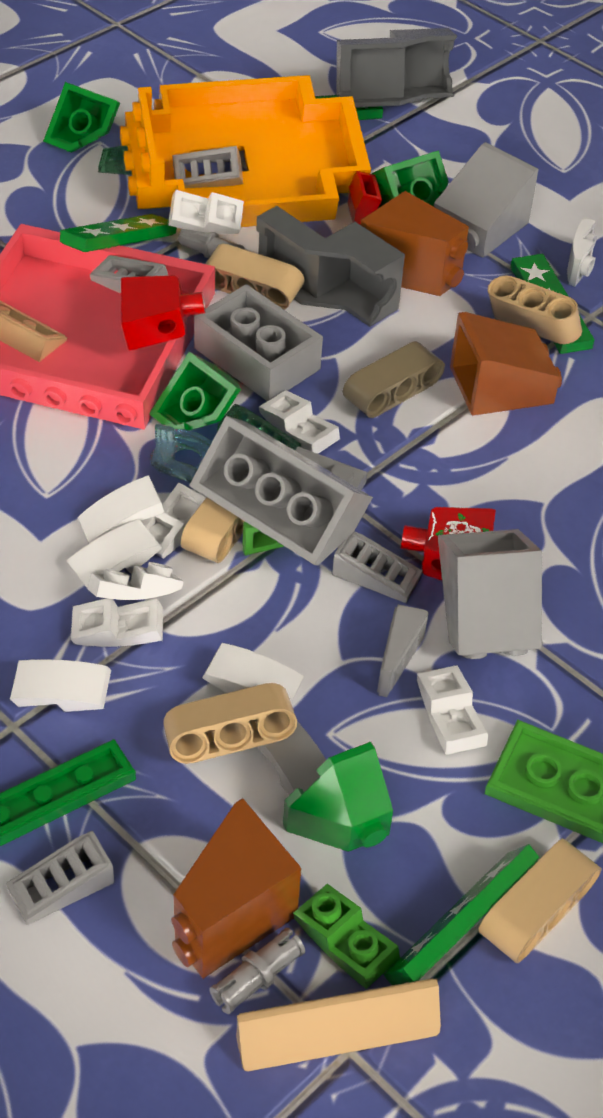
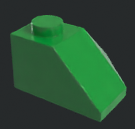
M65 82L43 142L71 153L110 132L120 102Z
M439 150L383 167L372 173L376 177L382 198L378 208L404 191L434 207L435 201L446 189L449 182Z
M188 352L150 411V415L174 434L221 422L241 391V388L237 381L217 366Z
M371 741L329 757L316 769L320 777L305 792L301 788H296L284 800L283 826L287 832L349 852L362 846L366 848L373 847L390 834L393 808L376 749Z

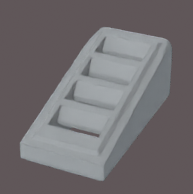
M237 146L172 155L175 179H183L185 188L222 187L243 184L241 157ZM211 162H217V174H212ZM224 162H230L231 172H225ZM190 163L192 177L186 178L184 164ZM198 163H203L204 176H199Z
M109 255L90 274L91 281L118 293H121V278L168 276L164 264Z
M354 531L336 550L333 559L332 575L407 603L422 576L423 570L366 536ZM366 563L372 564L371 568ZM382 569H385V570L388 571L387 574H386V576H383L382 574H380V572L382 571ZM397 575L404 577L400 585L394 582Z
M399 604L395 607L380 670L377 689L379 696L387 697L424 639L429 615L428 611Z
M90 831L8 881L6 885L26 925H29L113 884V866L95 833ZM86 860H90L93 865L88 870L85 869L82 863ZM70 868L76 876L71 881L68 880L64 873L65 870ZM51 877L54 878L59 887L54 892H51L45 881ZM34 885L42 898L35 904L27 891L28 888Z

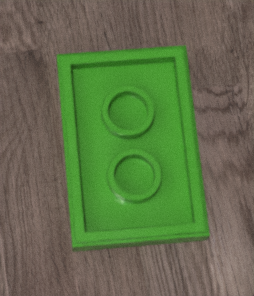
M517 719L486 785L484 794L603 843V753Z

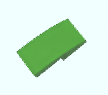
M328 883L293 913L294 919L311 939L340 968L366 989L400 958L399 946L363 920L361 907Z

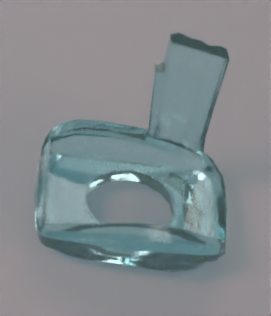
M156 423V447L150 455V464L161 473L191 483L212 441L193 431L184 429L174 430V427ZM180 450H192L200 455L201 462L197 466H192L176 461L175 453Z

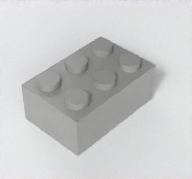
M247 284L205 308V314L194 315V349L266 401H269L285 390L288 391L321 369L323 336Z

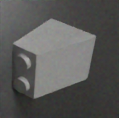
M485 142L435 201L434 207L469 226L467 250L484 258L529 223L539 169Z
M519 529L438 535L448 639L456 653L468 659H481L486 657L487 653L503 652L507 655L519 656L528 653L530 649H542V550Z

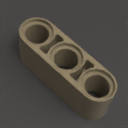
M414 341L352 374L344 384L343 396L369 418H375L433 386L444 373L445 363L421 343Z

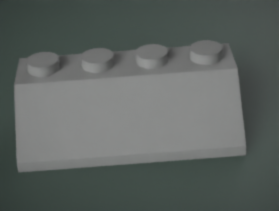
M227 415L189 485L317 566L353 534L373 498L248 422Z

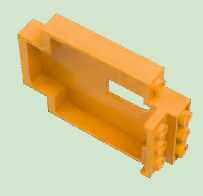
M310 75L159 85V99H154V110H152L151 87H139L138 102H132L133 111L125 112V126H120L121 146H127L128 151H124L125 170L132 172V176H128L129 195L136 196L138 209L171 207L172 195L175 190L205 198H209L210 194L214 192L244 201L241 227L257 226V216L276 206L300 222L335 220L339 202L338 194L348 193L349 185L356 171L371 173L353 96L315 99ZM237 146L239 151H244L248 171H242L243 184L185 188L183 179H175L172 155ZM185 169L186 178L192 177L191 172Z

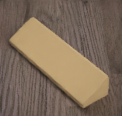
M0 301V341L40 362L67 341V337L64 334Z
M432 978L239 1013L237 1015L236 1038L242 1068L244 1071L249 1072L437 1036L440 1033L441 1027L439 985L437 979Z

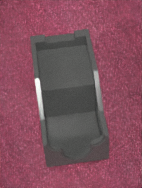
M449 28L390 30V38L337 40L336 97L353 96L355 107L399 106L424 98L454 97L452 78L449 72V53L454 47L457 35Z
M278 206L257 216L256 231L259 232L258 254L291 264L301 271L305 279L304 284L294 298L301 305L346 310L369 327L399 309L405 254L357 222H353L324 238Z

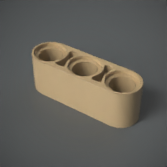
M219 244L205 263L206 265L215 266V289L231 294L247 284L282 309L289 307L305 280L301 271L291 264L229 244Z
M507 275L493 279L488 285L493 315L497 320L535 329L538 336L559 344H570L581 336L582 327L578 304L571 297Z
M206 497L186 524L181 537V547L216 563H220L243 534V523L245 521Z
M265 683L178 705L168 711L164 717V730L170 754L173 759L184 764L196 763L278 742L292 735L297 727V718L288 693L283 686L276 683Z
M563 838L560 839L489 910L482 920L478 932L515 963H520L586 895L598 879L602 868Z

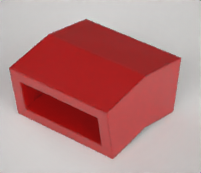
M356 171L349 185L348 207L352 223L357 222L361 225L363 218L378 209L382 198L375 175Z

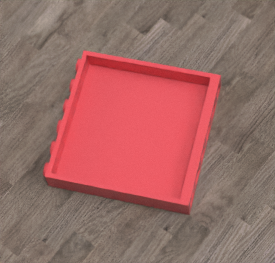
M20 224L0 253V301L64 334L67 337V341L40 362L0 341V395L145 430L151 418L150 411L171 380L194 335V315L185 316L186 334L182 338L129 351L121 325V293L91 281L90 274L109 255L164 264L168 276L175 275L179 278L182 294L203 292L205 308H207L215 295V266L125 246L82 252L59 242L60 232Z

